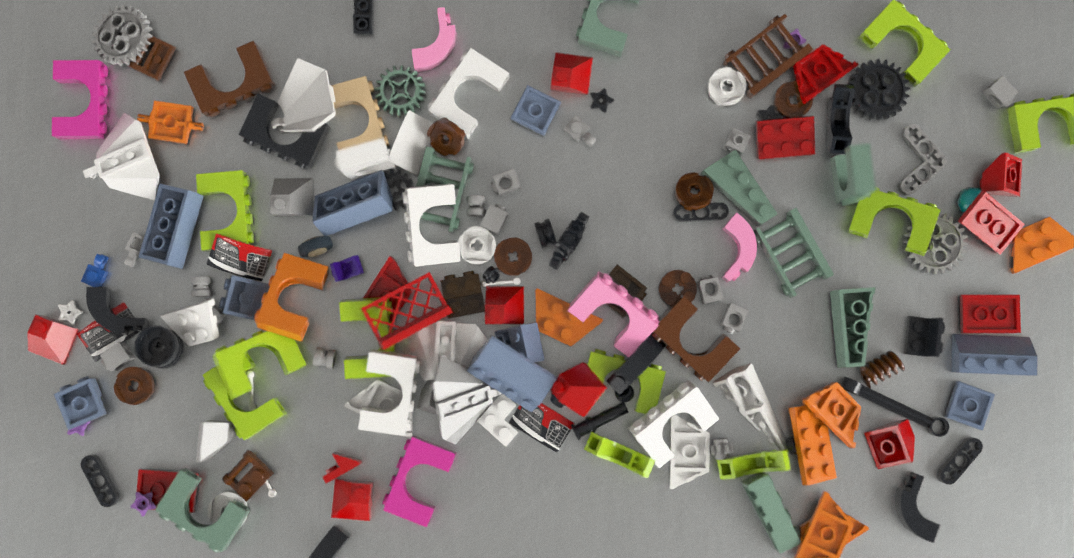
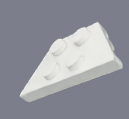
M213 299L161 315V318L189 347L212 341L219 337L216 325L217 318L215 314L212 315L211 306L215 304Z
M377 379L345 403L344 407L359 414L363 406L391 409L402 401L403 391ZM410 411L409 419H412L411 430H407L405 436L411 439L413 436V412Z
M675 414L670 417V451L674 456L670 459L669 488L675 489L677 486L709 472L710 433Z

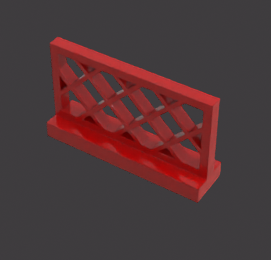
M430 272L360 308L381 350L391 347L453 313L450 306L446 304ZM428 278L431 284L429 292L419 289L421 281ZM407 288L415 290L412 301L402 298L403 291ZM418 292L428 294L425 305L415 302ZM390 297L398 299L395 310L384 307L386 300ZM430 297H437L441 306L437 308L429 307ZM383 301L382 306L376 305ZM400 301L411 303L408 314L398 311ZM414 305L424 307L422 316L415 317L411 315ZM373 306L380 308L378 319L371 318L367 309ZM383 310L394 313L391 323L381 321ZM397 314L407 317L405 325L402 327L394 325ZM379 323L390 326L388 334L380 337L377 331Z

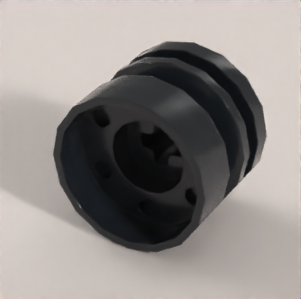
M150 326L138 334L134 344V351L137 358L143 364L165 369L175 366L181 360L184 353V343L174 331L161 326ZM162 345H165V348L162 349V351H159V348H161Z

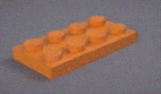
M806 405L789 408L802 485L808 486L837 478L828 427Z

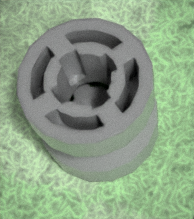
M481 195L467 196V203L469 204L467 216H485L486 209L484 204L486 203V197Z
M210 277L190 278L193 285L191 297L211 296V290L208 287Z
M317 347L314 353L313 366L320 367L323 365L328 369H333L337 351H326L324 348Z

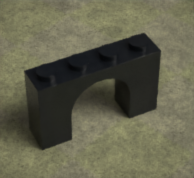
M257 94L239 132V136L244 138L243 142L254 146L255 143L261 146L260 150L271 154L273 151L282 160L288 162L291 159L296 161L294 165L305 169L307 166L312 169L330 130V126L325 123L315 131H304L294 143L288 145L277 144L270 136V124L279 104L270 98Z

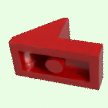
M334 452L332 455L339 468L334 465L327 469V474L322 478L325 483H328L363 462L361 459Z

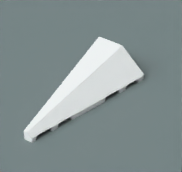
M752 363L736 367L713 382L715 387H719L725 393V397L728 400L731 399L739 407L738 411L758 431L762 430L768 436V441L771 444L774 443L780 450H787L788 455L790 454L786 446V437Z

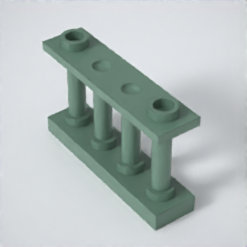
M426 146L416 186H426L427 183L430 184L431 182L436 184L451 183L454 184V188L459 190L455 200L456 204L446 205L454 207L452 218L424 212L420 220L424 219L448 225L450 233H454V229L458 230L460 219L457 217L468 174L472 175L474 163H471V157H467L466 163L438 157L435 154L434 148ZM438 164L463 170L461 182L433 175L430 172L431 166Z
M797 208L787 212L786 220L762 232L758 228L753 231L757 245H761L782 283L781 289L783 293L790 298L797 295L794 289L812 279L822 277L824 280L834 275ZM789 226L794 227L796 231L795 237L771 249L766 240L767 238ZM798 243H803L806 249L805 253L781 266L776 255ZM807 260H812L816 266L814 270L790 283L785 272Z

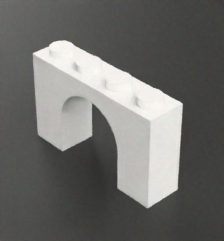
M472 48L469 52H464L460 59V65L458 68H453L449 75L451 77L450 80L442 84L439 89V96L437 99L433 98L428 106L430 108L428 110L430 115L438 120L445 117L454 122L459 128L464 130L465 138L467 139L478 125V121L456 105L454 95L457 87L464 81L475 79L500 92L509 79V72Z
M383 138L336 151L337 157L334 158L337 169H340L341 173L343 172L344 176L346 175L347 179L349 178L352 181L380 170L386 173L390 172V169H393V171L397 170L396 165L389 162L391 150L387 149Z
M454 184L405 187V192L402 193V200L407 208V212H404L405 223H408L409 230L406 231L407 243L410 242V250L407 251L408 261L414 266L459 262V242L456 240L429 242L422 237L419 230L420 218L427 209L433 206L456 204Z
M373 349L369 351L366 372L386 374L394 377L402 387L403 397L402 401L391 409L363 406L360 412L359 430L405 436L407 430H411L412 419H409V412H413L415 400H411L412 392L416 393L418 381H414L415 373L419 374L420 362H417L418 356Z
M689 380L680 384L674 392L667 395L658 405L651 408L648 413L636 420L628 428L647 455L655 460L654 463L659 468L674 456L662 438L663 426L672 415L680 412L689 413L694 422L704 431L719 420L697 386Z

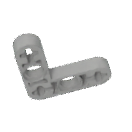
M910 124L902 130V138L922 160V163L899 182L898 190L902 195L915 193L940 172L947 163L941 151L922 129L915 124ZM914 130V131H915V133L913 134L914 136L909 137V136H908V134L910 133L909 131ZM921 137L922 140L915 144L914 141ZM921 143L928 145L929 150L927 153L920 151L919 146ZM932 152H934V154L931 155L932 157H929V158L926 157V156H928L929 154H931ZM934 159L940 160V162L938 163L939 165H933V163L935 162ZM919 169L926 171L927 177L925 179L918 177ZM913 180L916 181V183L910 186V189L905 190L904 187L907 183Z

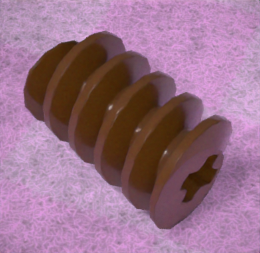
M888 351L886 355L882 354L879 358H874L873 362L868 361L866 366H859V371L865 385L871 388L870 382L878 385L877 378L884 382L883 375L891 378V371L897 375V368L904 371L905 367L901 359L894 352Z

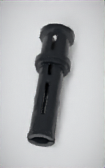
M622 402L592 418L586 417L584 421L576 425L572 424L571 427L579 441L582 436L590 432L595 433L600 426L629 413L625 403Z

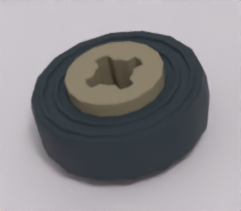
M316 236L300 244L298 252L301 257H316L331 249L333 243L329 236Z

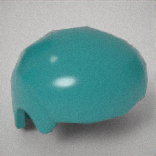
M967 187L960 191L957 200L960 212L964 214L981 192L980 189Z

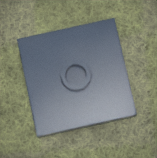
M527 85L510 120L545 136L561 101Z
M956 381L944 417L983 431L995 394Z

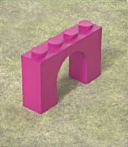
M53 60V80L60 84H85L91 96L90 104L82 114L74 117H52L53 137L57 139L105 138L107 132L105 96L108 94L105 78L108 76V69L100 60Z
M413 436L411 440L407 439L404 450H406L404 458L400 457L396 468H399L397 476L393 475L389 486L392 489L390 494L386 493L382 504L385 505L383 511L427 528L435 506L417 500L409 494L405 482L407 473L413 466L418 464H428L449 472L457 452Z

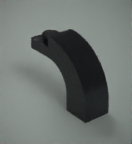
M834 85L832 98L829 99L826 122V139L829 153L845 154V148L851 145L853 137L850 132L849 119L855 92L854 85Z
M86 287L88 310L94 320L105 329L116 334L128 336L129 328H131L130 331H142L143 328L149 327V320L146 318H121L116 316L111 308V290L109 288Z
M650 334L606 382L621 394L649 367L665 348L666 344L663 341H657Z
M911 472L905 479V490L898 487L896 489V512L902 524L911 533L934 543L940 524L927 520L920 514L917 508V496L924 476Z

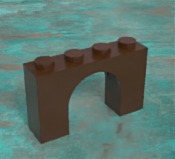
M254 41L236 48L245 68V78L243 83L234 91L221 92L216 90L207 69L202 64L184 71L202 114L207 117L217 116L221 110L226 108L232 109L238 105L237 103L250 101L255 98V95L270 92L272 87L276 86L261 51Z
M681 294L659 318L658 327L651 335L659 342L663 340L667 344L665 348L671 354L675 355L677 353L681 357L679 361L687 368L691 366L695 370L693 374L701 381L705 379L709 383L740 348L723 333L704 352L691 353L686 351L680 342V332L683 325L694 315L698 308Z

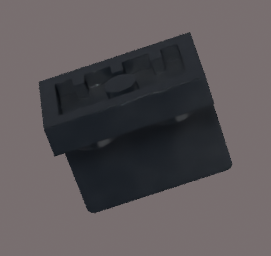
M908 316L904 354L939 357L943 351V342H941L942 334L945 331L943 318Z

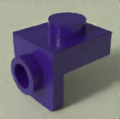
M359 255L330 264L331 273L336 282L345 281L364 273Z

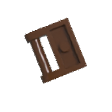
M153 36L147 39V41L154 43L143 67L140 64L146 54L145 51H141L142 58L137 55L136 62L131 61L128 67L160 81L176 47ZM145 45V48L148 50L150 45Z
M247 450L239 463L229 473H226L222 480L225 484L230 485L247 502L274 473L252 451ZM249 462L252 463L254 466L238 482L235 477Z

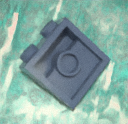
M230 275V279L226 278L223 289L227 290L226 295L221 297L219 308L222 309L221 313L254 320L256 311L262 307V297L265 292H268L269 284Z
M89 376L77 380L78 384L73 386L71 384L59 388V392L54 394L68 430L107 414L100 398L102 393L95 378H89Z

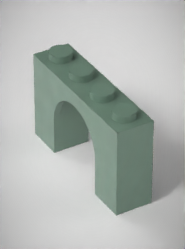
M587 0L590 4L588 8H584L581 18L584 19L583 26H578L576 36L579 37L578 43L621 57L628 34L607 28L599 21L596 10L604 0ZM626 0L636 4L639 2V0Z
M870 143L850 145L845 148V155H836L830 159L836 204L842 203V206L854 205V203L870 197V194L876 191Z
M187 468L181 469L155 511L159 513L160 518L174 522L176 524L175 527L179 530L191 533L195 540L207 543L211 550L223 552L229 546L251 509L234 499L229 502L215 524L204 525L197 522L190 514L189 500L202 478Z

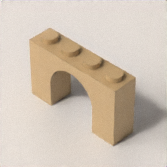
M364 76L331 85L336 100L334 102L335 109L347 105H359L365 108L369 115V124L364 133L358 137L338 142V151L381 138L385 141L386 147L390 146L387 135H383L382 128H385L383 119L378 117L377 110H380L378 101L373 99L372 92H375L372 81H368L367 77Z

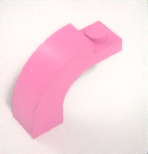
M445 7L437 8L440 30L436 41L428 47L412 49L413 65L417 72L428 71L438 67L449 57L454 48L456 29L455 25H450V13H446Z
M735 213L722 228L723 231L733 238L737 246L735 261L721 277L726 282L735 281L741 274L740 269L744 273L748 272L754 263L757 252V242L753 229L738 213Z

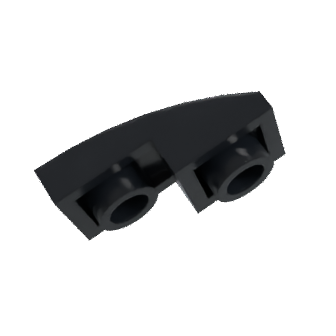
M354 0L353 34H373L374 0Z
M333 526L309 558H335L338 551L349 540V537L336 526Z

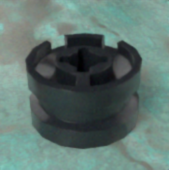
M549 219L544 220L542 223H534L542 249L546 248L549 244L555 245L557 243Z

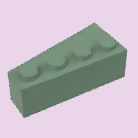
M736 150L700 173L703 177H708L713 186L721 191L757 227L777 215L772 204Z
M876 287L830 291L837 368L865 366L868 346L867 335L871 325L869 323L870 314L873 310L872 299Z
M764 472L756 473L741 481L776 551L781 554L801 543L799 540L801 535L797 527H793L790 521L792 519L791 515L784 508L783 500L778 491L775 490L770 475Z

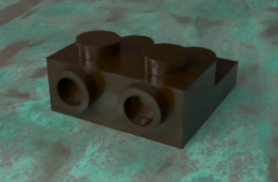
M617 264L609 274L613 282L618 286H623L628 291V294L642 301L647 295L645 292L647 287ZM605 303L608 308L622 319L625 316L629 318L627 311L620 305Z
M474 271L463 272L462 277H456L455 274L444 276V280L440 281L443 298L453 312L447 316L448 319L485 312L478 273L474 274Z

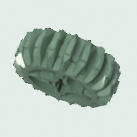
M400 65L399 70H397L396 66H393V72L386 69V76L382 73L380 74L383 80L376 81L380 87L374 88L375 92H378L375 98L381 99L378 102L379 106L384 105L383 110L385 112L389 110L390 115H393L396 111L398 117L401 116V112H404L406 116L408 110L415 113L413 107L416 106L420 109L421 106L418 101H425L421 97L426 95V91L422 90L426 85L425 83H420L423 80L422 76L417 77L418 72L416 70L411 73V67L404 71L403 65ZM400 77L407 78L401 82L393 81L394 79ZM412 82L416 88L414 97L408 93ZM388 85L393 89L389 100L386 99L385 93ZM396 88L400 90L403 89L406 95L400 92L398 93ZM399 100H406L408 102L403 105L394 104Z

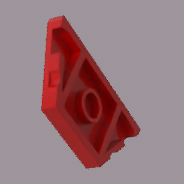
M824 44L794 64L793 69L802 103L806 104L857 68L858 62L854 61L852 63L844 59L843 54L834 52Z
M389 256L363 298L383 297L408 284L394 257ZM405 289L402 298L408 300L413 290ZM390 297L388 298L389 302H392V308L395 310L398 299ZM400 301V305L398 308L399 312L402 310L406 302ZM393 312L392 314H390V321H392L394 315Z

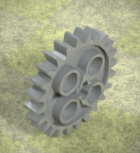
M122 5L121 9L115 6L114 12L108 9L109 14H102L104 19L97 20L100 25L93 27L97 30L96 33L92 34L96 38L92 41L96 45L94 50L98 52L97 55L104 61L114 66L115 64L122 66L123 62L129 65L130 59L136 62L137 55L142 58L141 51H148L145 45H151L147 41L148 38L153 37L149 33L153 30L149 26L151 22L146 19L147 16L132 6L127 8L125 5Z
M946 213L942 214L941 217L938 216L935 225L936 234L932 235L925 256L910 252L906 257L907 259H914L911 265L919 264L917 270L925 267V273H929L932 269L933 275L937 274L938 270L943 274L945 273V268L948 271H952V265L955 267L959 266L957 260H964L961 254H965L967 251L963 247L969 245V243L963 242V239L967 238L968 235L961 234L965 228L958 229L960 223H953V216L948 220L946 219ZM912 226L908 227L910 232L912 231ZM906 233L904 236L909 238L911 233ZM946 236H950L952 238V245H948L946 243ZM937 240V245L939 246L934 247L935 243L933 241ZM936 252H940L942 254L943 258L941 262L936 260Z

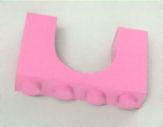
M598 271L570 303L568 311L584 322L602 304L614 303L623 307L630 317V322L616 336L614 347L629 358L658 327V314L654 310L646 308L640 299L628 294V291L623 286H618L614 283L608 274Z

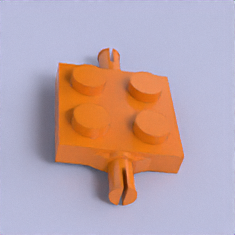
M154 101L153 110L150 115L138 114L139 118H137L140 122L148 123L149 139L187 145L191 129L203 131L202 127H204L203 123L193 122L194 107Z

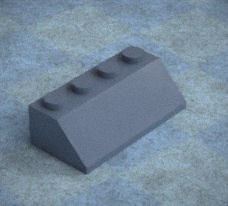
M382 170L316 195L312 222L324 236H328L391 212L393 198L384 172Z
M159 184L139 258L183 269L204 195L186 189Z
M952 334L951 372L1037 376L1038 356L1030 337Z
M494 336L476 352L467 370L474 377L485 382L491 388L496 389L530 412L542 403L557 380L556 376Z

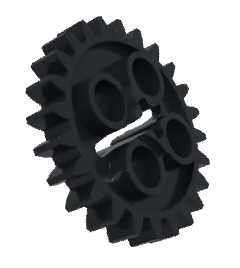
M877 59L875 63L869 60L867 65L862 63L860 65L861 69L857 67L854 70L856 74L850 75L852 81H849L847 85H854L855 87L854 103L851 107H858L856 113L863 111V118L868 114L869 120H872L875 116L877 121H880L882 116L887 120L889 115L894 117L896 112L903 110L901 106L907 104L903 99L910 97V95L905 93L910 90V87H905L909 80H903L906 73H899L901 67L894 69V62L888 65L887 59L882 64L880 59ZM865 77H869L872 80L871 85L866 83ZM884 77H888L891 80V84H887L884 81ZM885 95L891 98V103L886 102ZM866 96H870L873 102L868 103L866 101Z
M581 212L575 220L571 221L556 243L549 266L558 270L561 264L568 260L583 238V232L586 229L585 225L590 216Z

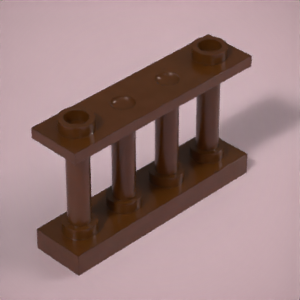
M786 14L781 17L778 15L769 22L770 26L736 52L732 50L724 56L723 66L725 67L732 63L749 84V90L746 92L749 99H752L813 50L809 43L805 47L799 45L782 23L787 18ZM775 28L794 50V55L789 59L787 56L784 57L767 35ZM759 40H762L778 60L777 64L779 67L775 70L769 68L752 47ZM746 51L764 73V78L760 81L755 80L737 57Z

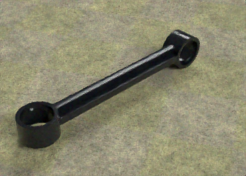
M845 376L840 384L846 391L926 427L929 434L933 436L943 437L949 431V423L944 418L927 416ZM936 420H940L943 423V430L938 434L934 433L932 425Z

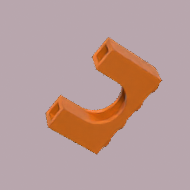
M284 253L282 259L279 258L277 261V271L269 280V290L263 294L262 307L256 311L254 320L259 329L302 342L309 326L308 318L282 309L278 304L279 295L286 287L293 284H303L323 290L329 276L328 266Z

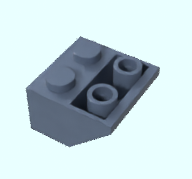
M537 323L495 331L498 340L532 362L544 361Z

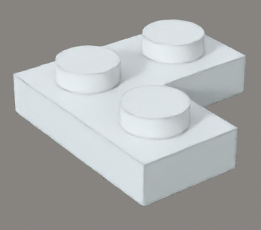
M502 394L477 422L506 447L518 433L505 420L517 404Z

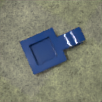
M97 254L94 259V265L88 264L81 282L92 287H102L108 271L103 269L109 257Z

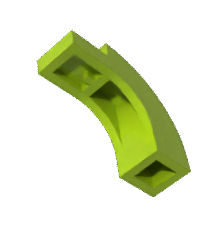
M591 432L584 448L585 451L616 463L646 478L649 477L655 462L654 459L641 452Z
M787 450L757 451L717 460L720 479H736L755 473L787 471L791 469Z

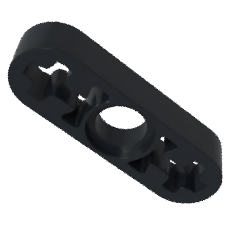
M722 202L710 203L704 207L706 215L702 218L698 217L693 209L691 212L693 218H690V214H685L681 218L676 213L680 208H683L681 204L677 205L673 210V217L678 222L719 221L726 218L729 214L728 206ZM708 206H711V210H717L719 206L721 210H724V213L721 214V217L718 213H712V217H709L710 209Z
M966 438L937 473L939 481L948 485L954 484L983 449L982 442L977 438ZM969 443H975L974 446H975L976 449H975V450H972V449L969 450L970 447H971V446L969 445ZM959 455H962L965 459V463L962 466H957L955 463V459ZM952 470L949 474L951 479H945L946 475L944 473Z
M97 455L85 456L81 460V468L100 505L103 507L115 505L119 500V494L101 459ZM89 460H94L95 464H93V467L87 466ZM94 470H99V471H100V472L94 473L93 475L91 474L92 472H95ZM98 475L102 476L105 480L103 486H98L95 483ZM106 487L109 488L103 492H100L101 489H105ZM107 495H112L113 498L110 501L105 500Z

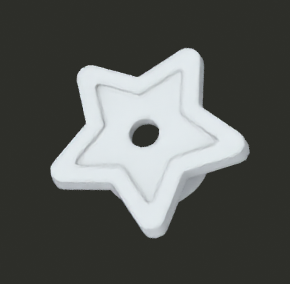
M71 300L67 305H58L61 311L58 318L59 321L67 320L74 325L75 319L83 313L82 310L76 307L75 300Z

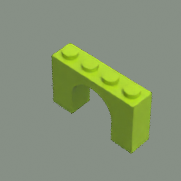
M892 0L860 34L859 38L873 49L891 31L903 30L910 33L916 40L918 51L915 59L902 73H906L904 78L909 80V83L915 87L924 80L951 49L948 48L944 40L938 39L929 27L920 23L916 15L910 14L901 2Z
M1074 93L1066 98H1063V95H1058L1046 101L1044 98L1032 100V103H1026V101L1013 103L1014 106L1008 108L1007 112L1014 152L1021 153L1041 148L1038 120L1044 111L1056 112L1064 118L1068 128L1070 145H1074Z
M243 170L196 174L198 194L204 196L227 194L234 199L237 206V215L231 225L220 230L200 231L201 250L205 252L211 251L217 233L252 245L254 243V234L251 232L250 224H253L252 213H249V205L252 203L251 195L248 194V186H250L249 175Z
M876 187L875 192L870 194V197L858 202L849 228L850 234L867 239L876 215L884 209L897 208L904 211L912 222V231L905 251L925 256L941 210L937 208V205L918 203V200L912 197H906V199L898 197L899 194L891 191L885 193L879 191L878 187Z
M379 298L341 300L339 302L341 322L367 321L360 308ZM387 299L384 307L393 310L392 302H389V299ZM383 301L376 305L382 306ZM373 306L367 309V312L371 318L378 319L381 309ZM383 310L381 321L391 323L390 314L392 312ZM379 323L378 330L381 337L388 334L390 326ZM395 344L385 350H381V348L378 350L395 352ZM368 355L346 356L344 359L345 379L391 377L386 374L366 372Z
M262 330L253 333L250 339L245 340V338H241L233 342L234 345L229 348L225 345L216 349V353L212 356L231 400L253 389L243 368L244 354L252 348L263 347L272 351L277 357L285 376L306 366L294 339L269 331L263 333Z
M595 349V352L590 351L587 365L603 382L608 373L618 369L625 362V356L614 354L613 357L606 356V351ZM651 364L637 378L639 381V394L634 409L635 412L646 414L651 408L658 405L666 371L662 370V366Z
M248 352L243 357L245 373L256 366ZM216 366L202 375L205 379L203 380L205 386L213 391L215 402L219 406L222 405L225 410L224 415L226 419L234 424L236 427L234 431L240 439L247 440L287 414L278 398H272L253 411L242 410L234 403L233 399L231 400Z

